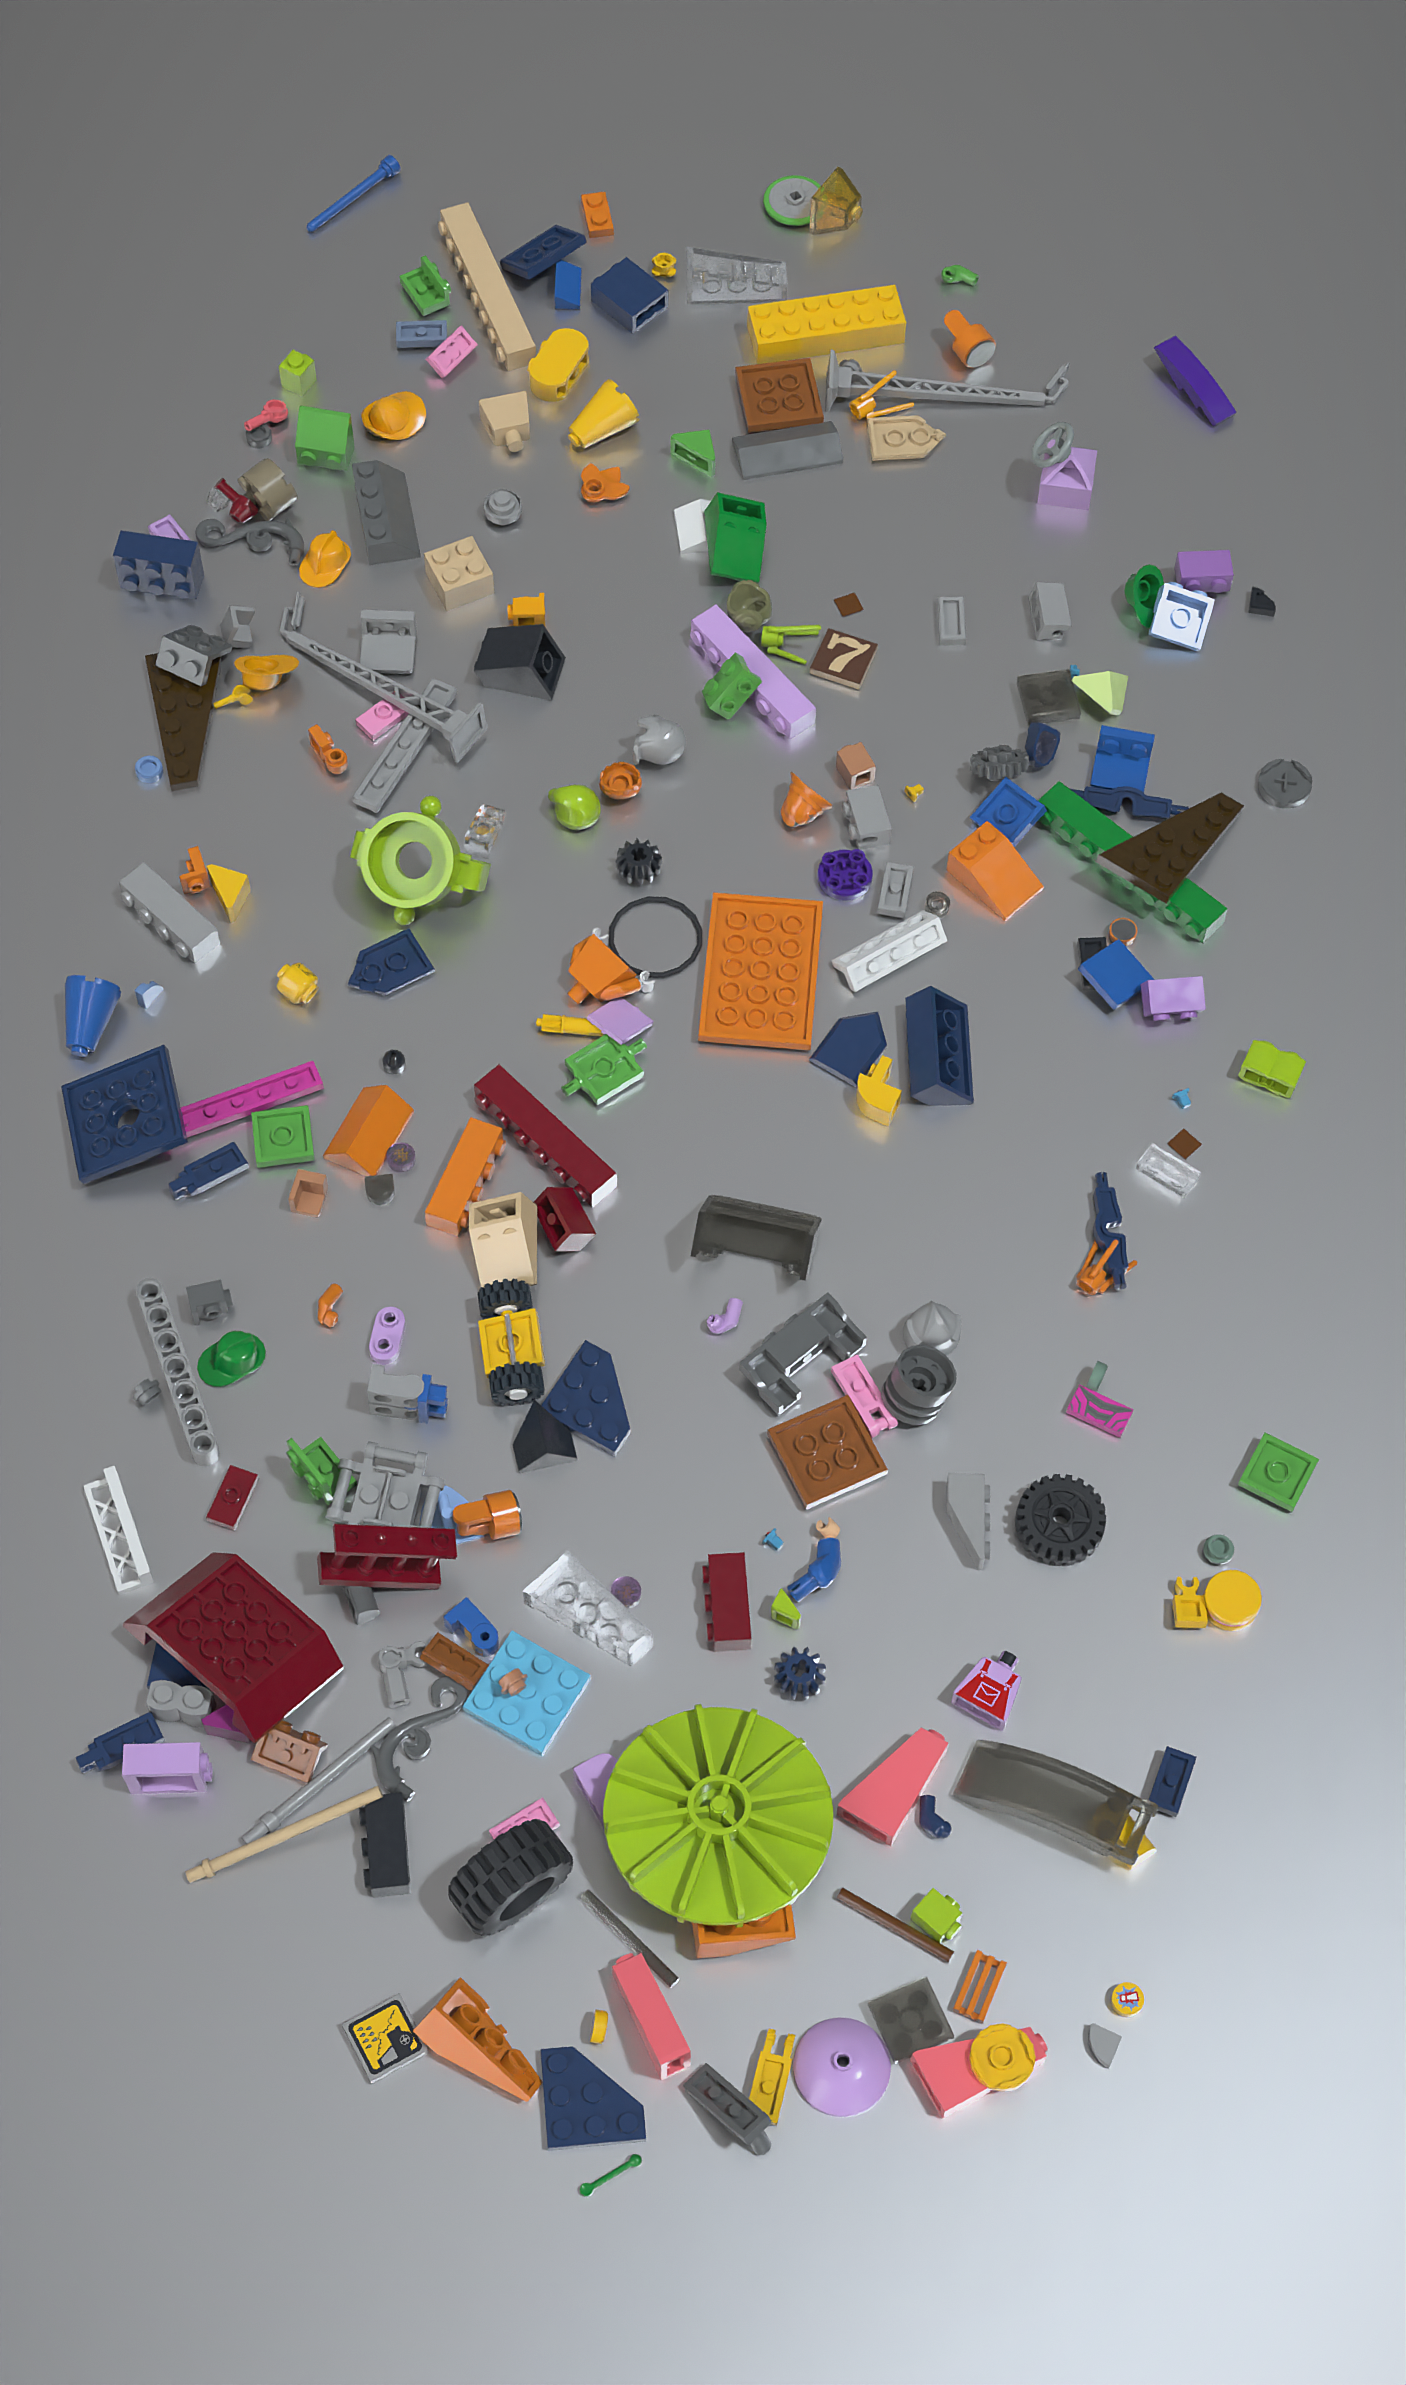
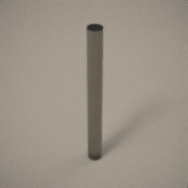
M588 1889L582 1894L580 1899L637 1955L642 1953L647 1965L670 1988L679 1981V1977L594 1893Z

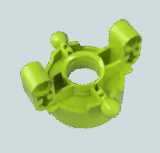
M429 795L422 799L420 803L422 813H395L380 820L372 829L365 828V831L356 830L350 858L358 860L356 866L361 867L364 880L370 890L382 901L396 906L394 919L400 925H409L413 922L415 918L413 908H423L435 904L450 891L463 893L464 888L475 891H485L491 864L471 859L472 855L460 852V847L452 831L445 825V822L435 817L441 811V802L435 796ZM413 842L425 845L432 857V864L428 873L418 879L406 876L399 865V856L402 849Z

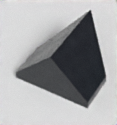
M534 1399L513 1442L519 1474L578 1461L571 1431Z

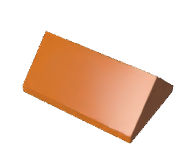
M388 1085L363 1087L323 1154V1158L375 1180L389 1156V1151L394 1147L413 1115L414 1109Z

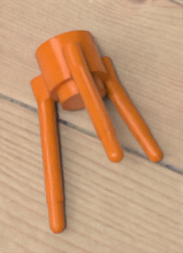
M1094 1240L1085 1263L1076 1276L1078 1278L1076 1281L1077 1285L1090 1295H1096L1097 1292L1103 1294L1114 1283L1113 1275L1105 1280L1107 1274L1102 1267L1118 1245V1240H1114L1098 1263L1090 1267L1099 1247ZM1136 1260L1128 1264L1126 1273L1137 1265Z

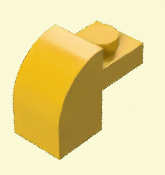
M882 1055L878 1064H872L867 1076L860 1073L856 1101L859 1109L866 1117L889 1126L900 1105L902 1090L886 1084L891 1074L893 1059Z

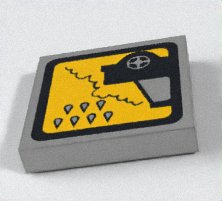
M400 1993L341 2024L371 2084L429 2053L427 2045L413 2032L416 2024Z

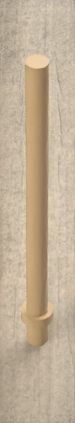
M379 1786L373 1787L212 1860L206 1858L202 1860L201 1865L185 1871L187 1879L192 1883L205 1876L211 1878L215 1876L216 1871L382 1798V1791Z

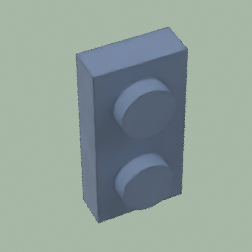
M446 320L396 322L397 348L438 347L447 338Z

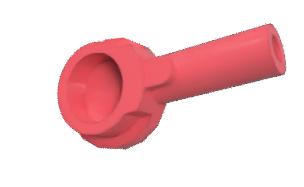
M276 399L267 401L266 405L263 406L261 414L244 422L245 429L251 431L268 421L279 423L288 417L286 404Z

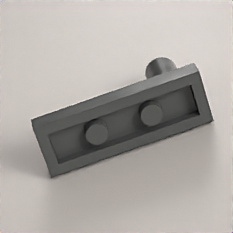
M705 2063L683 2085L690 2096L744 2143L750 2144L755 2154L764 2155L771 2149V2141L764 2131L772 2123L769 2116L710 2065Z

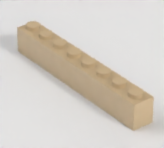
M469 203L440 210L441 221L438 222L440 234L447 238L446 245L449 253H454L457 271H462L464 286L466 290L470 289L472 292V303L475 308L478 307L480 310L479 316L482 325H487L488 327L487 332L491 344H496L499 362H504L508 371L528 366L531 358L536 357V346Z

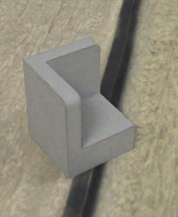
M229 605L220 624L222 638L226 640V643L231 644L232 647L250 648L252 637L249 624L255 614L254 608Z

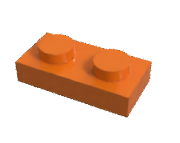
M605 191L582 194L581 203L589 238L614 235V227Z

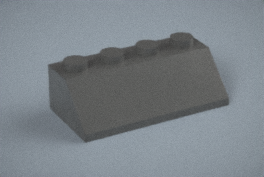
M378 460L353 463L354 486L369 565L421 558L405 473Z

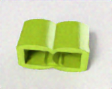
M1253 1040L1238 1077L1250 1084L1265 1087L1279 1096L1291 1098L1306 1061L1295 1052L1279 1051L1268 1041Z

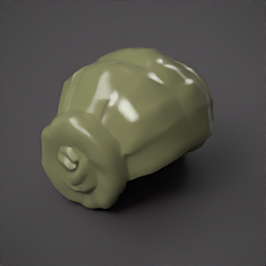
M752 580L737 582L727 598L728 617L741 631L753 632L758 630L772 616L770 595Z

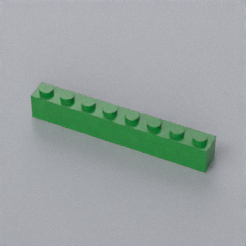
M1060 781L1038 800L1047 809L1039 821L1043 825L1051 827L1063 840L1072 843L1084 856L1090 857L1095 862L1099 854L1133 837ZM1101 866L1105 872L1111 873L1118 878L1127 889L1135 891L1148 905L1156 907L1169 921L1177 923L1190 937L1198 939L1201 943H1204L1225 921L1228 908L1188 878L1166 904Z

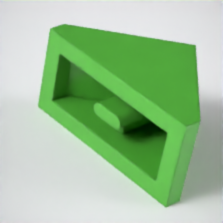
M710 430L677 433L671 436L670 454L710 477L715 475V453Z

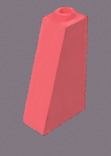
M921 1727L840 1801L836 1815L892 1846L947 1752L948 1742L945 1741L944 1736L935 1730L929 1729L927 1731Z
M629 1953L616 1960V1965L612 1966V1974L660 2080L690 2067V2048L642 1953L636 1956L633 1953Z
M1031 2027L1022 2028L1020 2030L1026 2033L1034 2046L1036 2056L1034 2068L1043 2064L1047 2057L1045 2053L1048 2051L1046 2043L1039 2033L1034 2034ZM975 2038L921 2049L912 2053L910 2062L942 2119L994 2091L980 2083L971 2070L969 2056Z

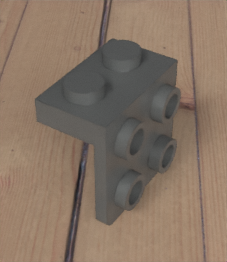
M188 625L162 636L155 665L203 686L207 683L212 659L231 652L232 645L226 643V640L220 636L208 635L203 632L202 628Z

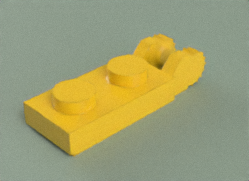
M769 2028L764 2049L760 2051L749 2100L769 2116L772 2122L771 2125L777 2126L792 2059L790 2057L796 2035L788 2033V2036L785 2038L783 2056L771 2054L772 2046L776 2039V2030Z

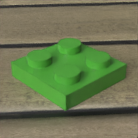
M308 1105L251 1112L257 1168L315 1161Z
M1264 1432L1238 1485L1293 1512L1319 1459Z

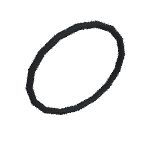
M647 896L628 903L616 913L609 927L608 944L610 949L638 975L643 970L630 966L619 956L614 944V929L620 917L634 906L646 902H666L679 907L691 917L697 930V945L688 960L679 967L665 972H649V977L664 978L682 972L695 961L702 947L703 930L696 914L683 903L668 897Z

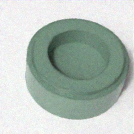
M1097 1361L1086 1388L1095 1392L1098 1391L1108 1368L1107 1364Z

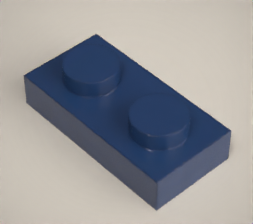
M1169 1746L1166 1747L1147 1807L1177 1817L1197 1758L1196 1756Z

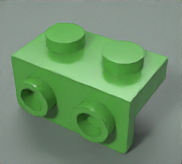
M426 255L421 257V267L399 276L401 285L423 316L450 305V285L446 279L441 278L434 262L431 263Z
M735 652L730 659L722 664L718 673L705 684L702 693L709 709L726 719H730L762 683V680L749 670L743 656Z

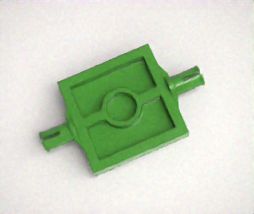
M605 1034L565 1059V1066L573 1074L574 1080L561 1086L563 1093L566 1097H569V1095L577 1090L582 1089L589 1094L596 1105H599L644 1077V1071L635 1061L634 1055L647 1049L645 1041L640 1038L629 1046H626V1044L620 1045Z

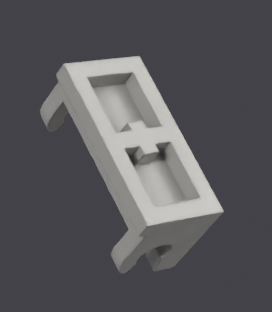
M1036 582L1028 598L1036 641H1042V639H1062L1063 633L1054 631H1067L1072 627L1064 584Z

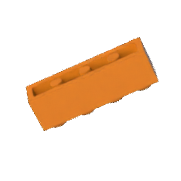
M470 1117L425 1210L427 1226L457 1237L462 1228L468 1227L469 1204L481 1200L483 1195L482 1186L485 1180H490L495 1168L493 1163L496 1156L501 1157L505 1149L506 1141L503 1140L502 1128Z

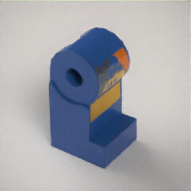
M467 1597L443 1616L444 1626L452 1634L457 1629H460L472 1642L473 1650L479 1656L488 1657L495 1654L498 1650V1631Z

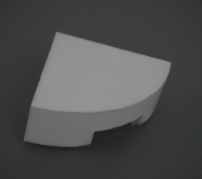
M1092 2023L1089 2030L1091 2049L1097 2060L1109 2068L1122 2036Z

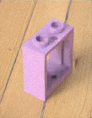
M200 1742L124 1744L122 1776L131 1794L207 1792V1782H212V1762L209 1763V1755L204 1753Z

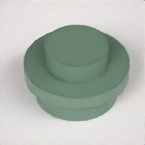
M1213 1535L1204 1544V1555L1214 1564H1225L1233 1557L1234 1545L1224 1535Z

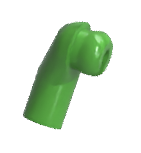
M961 265L945 267L941 272L942 279L946 283L964 281L974 287L979 279L978 274Z

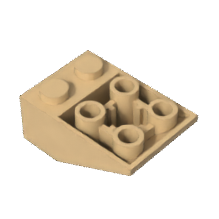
M522 1192L470 1203L469 1233L481 1287H484L487 1283L492 1285L495 1280L503 1282V1279H508V1281L518 1279V1282L523 1280L529 1286L537 1285V1205Z

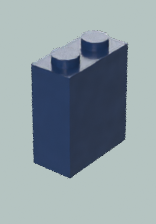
M627 257L619 263H615L607 272L596 277L591 283V301L632 334L668 308L669 290Z

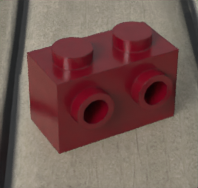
M547 1187L533 1202L537 1205V1217L555 1251H581L597 1234L572 1187Z

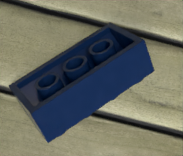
M928 986L905 998L911 1097L929 1106L971 1105L974 1103L968 1006L937 988Z

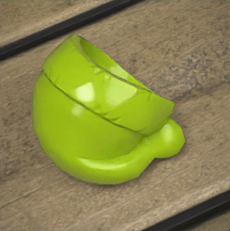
M574 784L553 788L548 792L549 800L556 803V818L561 825L571 830H581L591 827L599 819L601 813L599 799L595 792L587 786Z

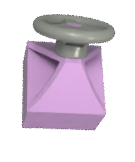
M1057 422L1049 426L1041 433L1033 446L1032 461L1036 466L1042 468L1037 504L1089 510L1097 450L1071 447L1074 439V430L1067 422ZM1066 431V439L1064 441L1061 437ZM1055 432L1053 437L1043 445L1046 439ZM1044 454V460H1041L1039 456Z

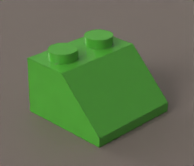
M300 405L295 442L297 463L348 471L355 448L351 414Z

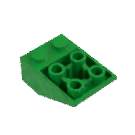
M717 492L704 511L710 574L740 581L752 580L758 584L760 581L767 525L765 503Z

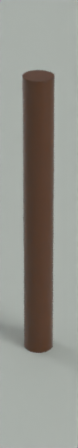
M842 1887L837 1896L838 1900L949 1963L955 1951Z

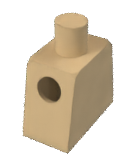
M521 391L479 400L480 419L494 445L501 446L507 444L508 449L512 452L521 450L523 448L522 441L530 439L527 392Z

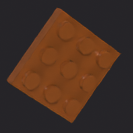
M810 358L735 367V375L748 433L824 422Z
M848 1395L767 1429V1435L806 1510L888 1473L882 1457Z

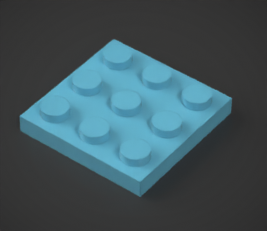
M511 1631L464 1703L463 1711L543 1756L590 1682L591 1675L516 1632ZM519 1668L523 1675L527 1674L528 1678L525 1681L527 1686L515 1696H511L509 1693H501L502 1687L498 1682L507 1673Z

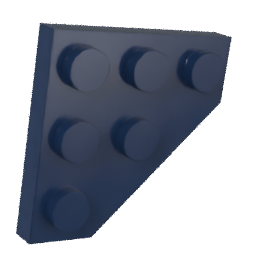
M585 1340L541 1406L573 1434L615 1457L630 1435L628 1417L611 1354Z
M575 2047L540 2049L548 2151L646 2142L644 2106Z

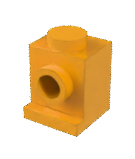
M539 593V597L524 596L513 598V604H508V620H513V626L544 624L545 626L544 593Z

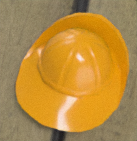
M404 391L372 402L362 411L361 418L366 430L374 436L385 440H401L415 435L422 428L426 418V408L419 396L412 392Z

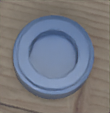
M144 756L136 762L135 771L140 781L154 783L162 777L163 767L157 757Z

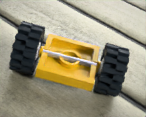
M503 1279V1282L495 1280L492 1285L487 1283L477 1292L480 1316L483 1318V1320L478 1321L485 1375L489 1378L491 1398L496 1404L500 1402V1405H506L507 1403H509V1406H514L515 1403L524 1405L526 1401L531 1403L534 1399H540L541 1395L545 1393L541 1367L545 1366L538 1312L532 1305L529 1284H525L523 1280L518 1282V1279H512L511 1281Z

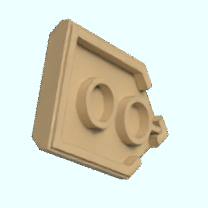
M918 415L867 418L872 461L924 458L946 437V433L940 429L935 430L926 424V420Z

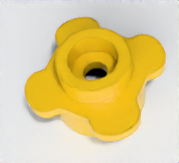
M659 253L652 258V263L654 264L652 274L654 276L672 277L676 274V269L674 268L676 258L671 254Z

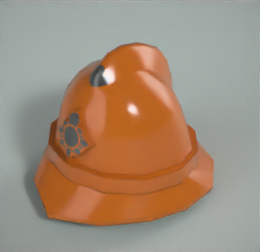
M792 771L790 772L791 783L788 786L789 791L781 808V816L786 825L796 827L814 821L818 815H822L824 811L833 808L831 803L808 787Z

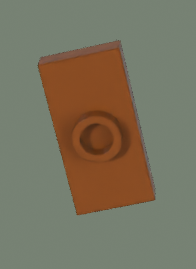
M438 1632L420 1656L421 1660L470 1691L473 1690L489 1664Z

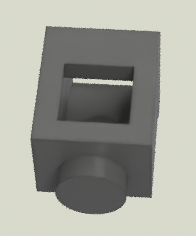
M221 1279L186 1287L195 1325L201 1324L200 1319L202 1318L214 1319L222 1314L229 1313L227 1307L233 1306L230 1290L223 1289Z

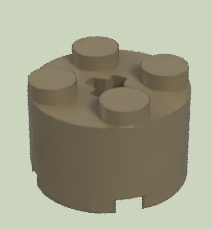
M269 458L263 459L237 479L239 485L246 491L243 496L260 508L259 512L266 521L274 519L298 499L291 482L287 485L283 478L285 474Z

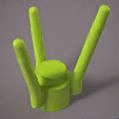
M764 626L761 646L768 647L767 653L777 654L805 665L807 663L805 659L780 650L778 647L784 646L785 635H818V630H821V626Z

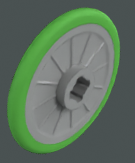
M791 175L779 178L771 183L764 193L763 203L767 213L776 221L786 225L799 226L814 222L825 212L827 195L822 186L813 179Z

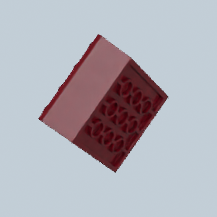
M211 1553L123 1623V1627L144 1646L154 1639L233 1709L232 1724L254 1744L341 1672L344 1667L324 1629L237 1554Z

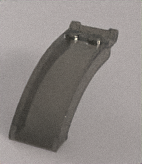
M988 1740L976 1741L952 1796L977 1809H987L1031 1822L1073 1840L1102 1856L1107 1857L1110 1855L1129 1865H1135L1139 1856L1137 1850L1151 1817L1156 1816L1159 1808L1152 1801L1141 1799L1092 1773L1066 1762L1024 1748ZM1132 1808L1140 1813L1126 1846L1122 1847L1117 1844V1841Z

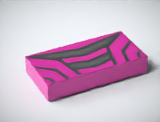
M1079 1385L1066 1413L1121 1438L1133 1414V1409Z

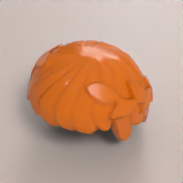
M614 762L610 766H606L600 773V790L610 798L624 800L635 796L640 791L642 785L640 772L632 764Z

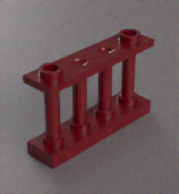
M334 1524L335 1552H320L317 1556L319 1585L439 1589L441 1585L439 1559L457 1558L455 1529Z

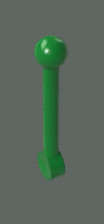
M633 2154L630 2156L629 2161L593 2183H583L580 2187L581 2194L584 2197H590L597 2187L632 2166H640L642 2163L641 2156Z

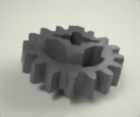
M999 745L992 748L986 747L983 751H977L978 754H972V758H970V771H972V774H978V777L987 776V779H990V781H999L1005 777L1013 779L1016 775L1020 776L1021 772H1027V768H1029V755H1027V752H1021V749L1012 750L1009 745Z

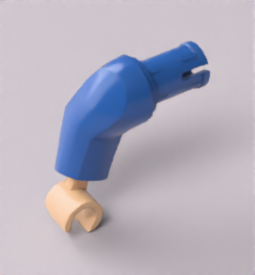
M828 1517L829 1522L827 1526L821 1520L816 1524V1529L825 1537V1539L818 1541L816 1560L809 1565L806 1574L787 1586L788 1591L792 1590L790 1594L797 1602H800L818 1587L827 1588L840 1571V1541L835 1539L840 1532V1527L830 1517Z

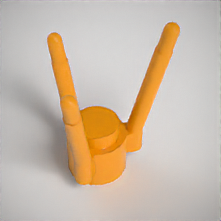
M892 371L866 393L849 403L852 414L858 420L864 417L867 420V418L883 416L914 406V403L910 402L873 412V409L876 408V403L871 395L897 374V371Z

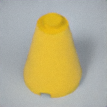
M611 379L606 380L568 428L570 432L568 438L575 447L581 446L586 448L640 421L637 418L639 416L638 411L625 392L622 394L617 392L615 389L618 385Z

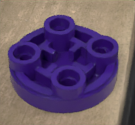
M844 849L827 852L823 855L818 868V883L828 896L842 901L854 900L863 896L872 884V866L862 850Z

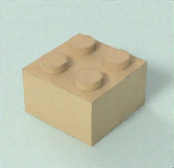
M473 536L424 553L426 574L446 611L494 594L493 573Z

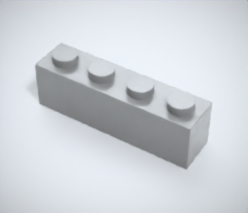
M145 862L119 881L122 892L120 897L128 907L134 906L144 922L147 924L152 923L165 941H172L182 957L186 958L188 956L194 963H197L220 944L217 928Z

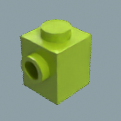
M292 350L279 365L281 386L301 397L317 381L314 360L307 354H301Z
M932 1888L913 1909L910 1920L932 1939L941 1943L945 1938L951 1940L961 1929L962 1925L959 1922L962 1912L959 1910L960 1905L949 1895L944 1897L936 1889Z

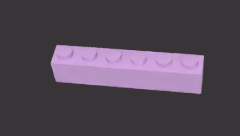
M717 605L691 620L690 636L692 641L707 652L709 659L713 663H717L721 667L736 652L743 656L749 670L761 678L762 683L750 695V698L755 702L760 713L767 715L773 721L775 728L780 733H784L789 739H792L815 724L816 707Z

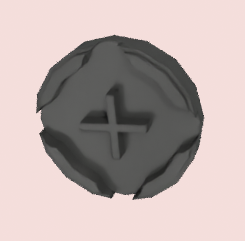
M1276 759L1267 763L1262 768L1258 779V790L1263 799L1272 806L1282 809L1295 808L1302 805L1309 798L1312 789L1311 774L1305 766L1294 760L1289 762L1284 761V759Z

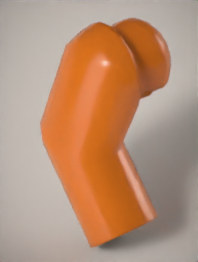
M331 1284L318 1300L317 1319L322 1325L326 1324L328 1327L335 1326L339 1317L336 1312L332 1311L333 1304L343 1293L342 1288L338 1284Z

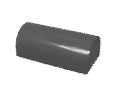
M342 1586L355 1624L360 1625L379 1616L380 1611L371 1587Z

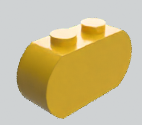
M570 328L553 331L550 337L542 342L537 356L531 358L527 371L529 372L531 391L537 398L548 402L560 401L565 399L589 364V344L587 338L581 332Z

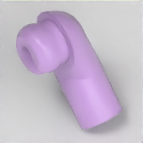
M730 1298L725 1314L710 1315L707 1319V1326L710 1331L721 1334L736 1327L743 1302L736 1298Z

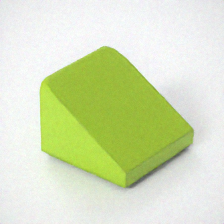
M780 1589L771 1606V1618L795 1630L799 1629L801 1614L785 1591Z

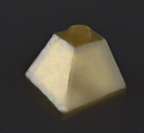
M840 167L834 170L811 197L809 233L813 235L848 230L854 222H858L862 215V196Z

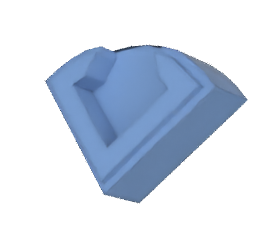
M150 981L147 985L145 983L140 984L135 989L138 1005L147 1009L164 990L163 987L154 981Z

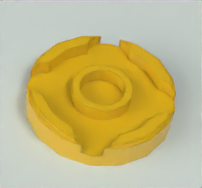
M1004 2023L990 2025L980 2031L972 2043L969 2056L971 2070L978 2081L989 2089L1001 2092L1015 2090L1026 2083L1033 2072L1036 2059L1034 2046L1026 2033Z

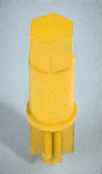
M543 1014V1017L537 1018L536 1026L542 1027L541 1031L603 1036L602 1030L589 1022L587 1018Z

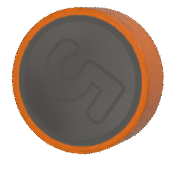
M1118 918L1111 923L1109 938L1112 942L1120 939L1125 946H1129L1135 941L1137 926L1132 920Z

